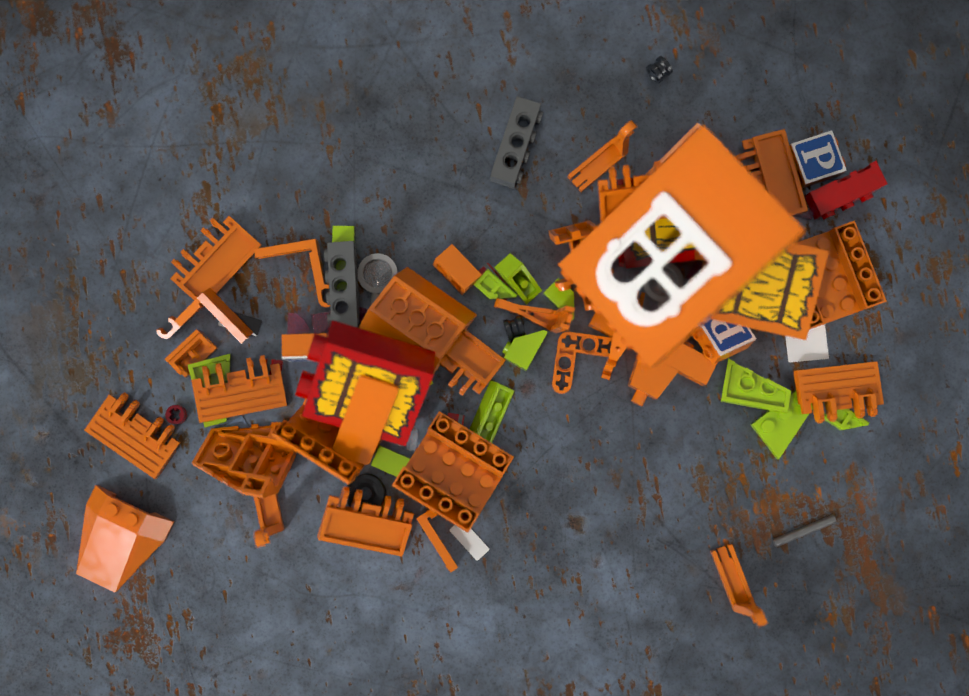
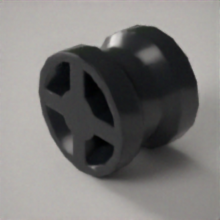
M659 56L654 64H649L646 67L648 75L657 84L663 81V77L673 73L670 63L662 56Z
M520 315L516 316L513 320H503L509 341L513 340L516 336L521 337L525 335Z

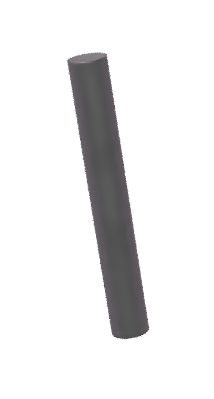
M832 514L772 539L775 547L781 546L837 523L836 518Z

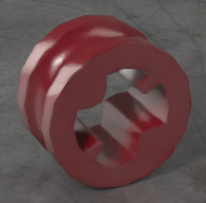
M180 405L168 407L165 413L166 420L171 424L177 425L184 423L188 416L187 410ZM174 410H175V411H179V410H180V413H179L180 419H179V420H178V419H174V420H173L172 417L174 416V413H173Z

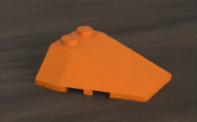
M271 422L269 426L251 424L249 428H239L238 426L211 428L192 464L244 495L266 498L279 493L296 458V451L271 436L282 422Z
M95 485L85 508L76 574L108 590L117 592L136 570L150 558V555L165 542L174 521L156 512H145L116 498V493Z

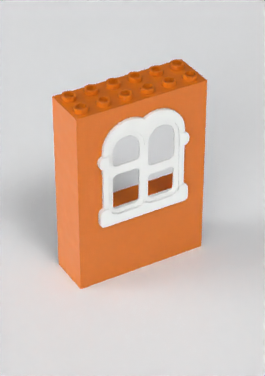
M703 125L558 265L562 269L560 273L569 282L572 280L577 285L576 291L583 298L587 297L592 302L591 308L598 315L603 314L605 316L607 326L613 332L618 331L622 335L621 341L629 349L633 348L639 354L636 357L645 367L648 365L651 368L659 366L803 237L806 232ZM661 215H666L682 233L681 237L664 252L659 251L645 235V230ZM637 241L652 256L653 263L632 282L620 283L612 275V263L632 242ZM688 243H692L707 258L709 263L684 288L679 289L663 273L662 268ZM650 278H655L671 295V299L655 312L643 310L637 302L639 289Z

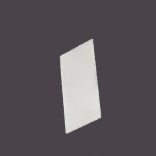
M825 324L810 329L806 340L785 336L788 362L829 359Z

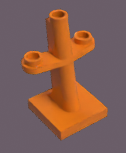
M588 220L549 230L548 232L550 239L556 245L568 242L572 252L597 225ZM564 278L556 281L555 287L559 291H566L571 289V285L575 283L572 280L569 282ZM582 297L585 310H593L590 306L592 302L587 297Z

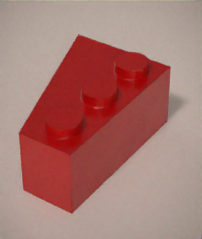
M877 161L870 163L859 171L855 170L849 173L850 175L815 189L804 196L814 220L820 217L823 220L834 216V211L840 208L843 212L854 207L853 202L860 200L863 203L874 198L873 193L888 184Z

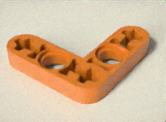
M576 332L562 333L557 341L552 378L553 390L558 394H564L571 389L576 353L608 358V349L601 348V353L597 352L599 347L598 340H602L601 345H608L609 342H612V338ZM566 336H570L571 341H577V337H581L579 342L580 350L575 349L576 344H570L568 348L565 347V343H562L561 340L565 339ZM585 339H592L594 341L595 347L593 350L587 351L584 349L583 341ZM562 357L569 358L571 361L570 367L562 369L558 363L559 359ZM557 371L562 373L570 372L569 376L565 375L564 382L568 383V386L564 387L563 390H559V386L556 385V382H559L561 379V374L557 375Z

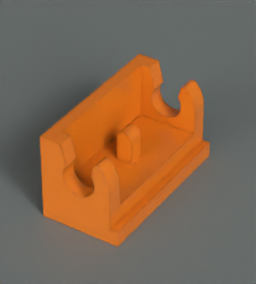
M453 244L436 257L433 266L461 295H464L482 275Z
M196 329L165 360L177 373L187 378L190 375L188 365L206 360L218 347L202 331Z

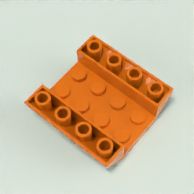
M855 220L835 227L828 232L797 242V244L829 251L809 330L887 302Z
M406 267L394 275L369 307L359 328L435 351V373L440 366L442 358L462 331L465 332L477 317V314L409 267Z
M305 399L303 405L289 421L284 419L271 436L345 483H353L365 467V464L348 460L332 450L340 427L302 417ZM379 439L375 451L377 450V448L379 447L380 443L382 442V439Z
M439 411L427 429V434L407 465L402 468L392 486L469 533L514 456Z

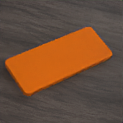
M360 375L332 450L348 460L365 465L369 464L397 396L398 386L366 375Z

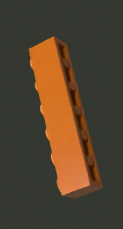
M595 312L588 326L608 337H613V331L607 326L605 316L603 314L598 315ZM686 341L665 359L663 363L677 369L678 374L701 386L707 385L717 363L712 365L710 359L705 357L703 351L701 353L694 349L695 346Z

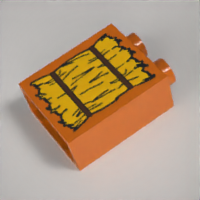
M795 243L711 319L806 340L829 251ZM696 248L695 259L703 261L702 271L709 262Z

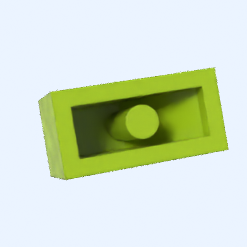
M511 253L494 267L526 305L542 291L524 264Z
M542 330L514 338L512 343L508 341L502 351L505 354L504 359L527 371L548 332Z

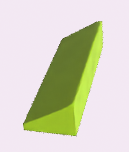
M490 381L469 429L492 443L514 394V390L500 383Z

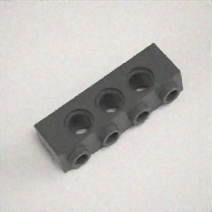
M516 96L490 175L491 182L513 189L516 183H521L524 171H521L523 163L527 164L530 151H527L529 143H534L537 134L533 130L536 123L540 124L543 112L540 111V103ZM521 120H526L530 125L521 127L518 123ZM514 140H521L523 145L515 147L512 145V142ZM513 159L517 164L514 167H508L505 162Z
M354 241L327 243L328 249H324L325 262H328L329 270L325 271L326 283H329L330 292H326L327 305H330L331 313L327 314L328 326L334 320L359 328L360 306L356 244ZM341 260L346 261V266L343 270H336L337 262ZM340 282L347 283V288L343 292L337 291V285ZM347 303L348 310L345 313H339V305Z

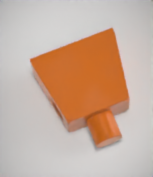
M636 357L628 382V386L636 390L631 402L642 407L647 397L654 400L658 399L675 377L678 370L663 362L656 367L650 368L648 365L645 367Z

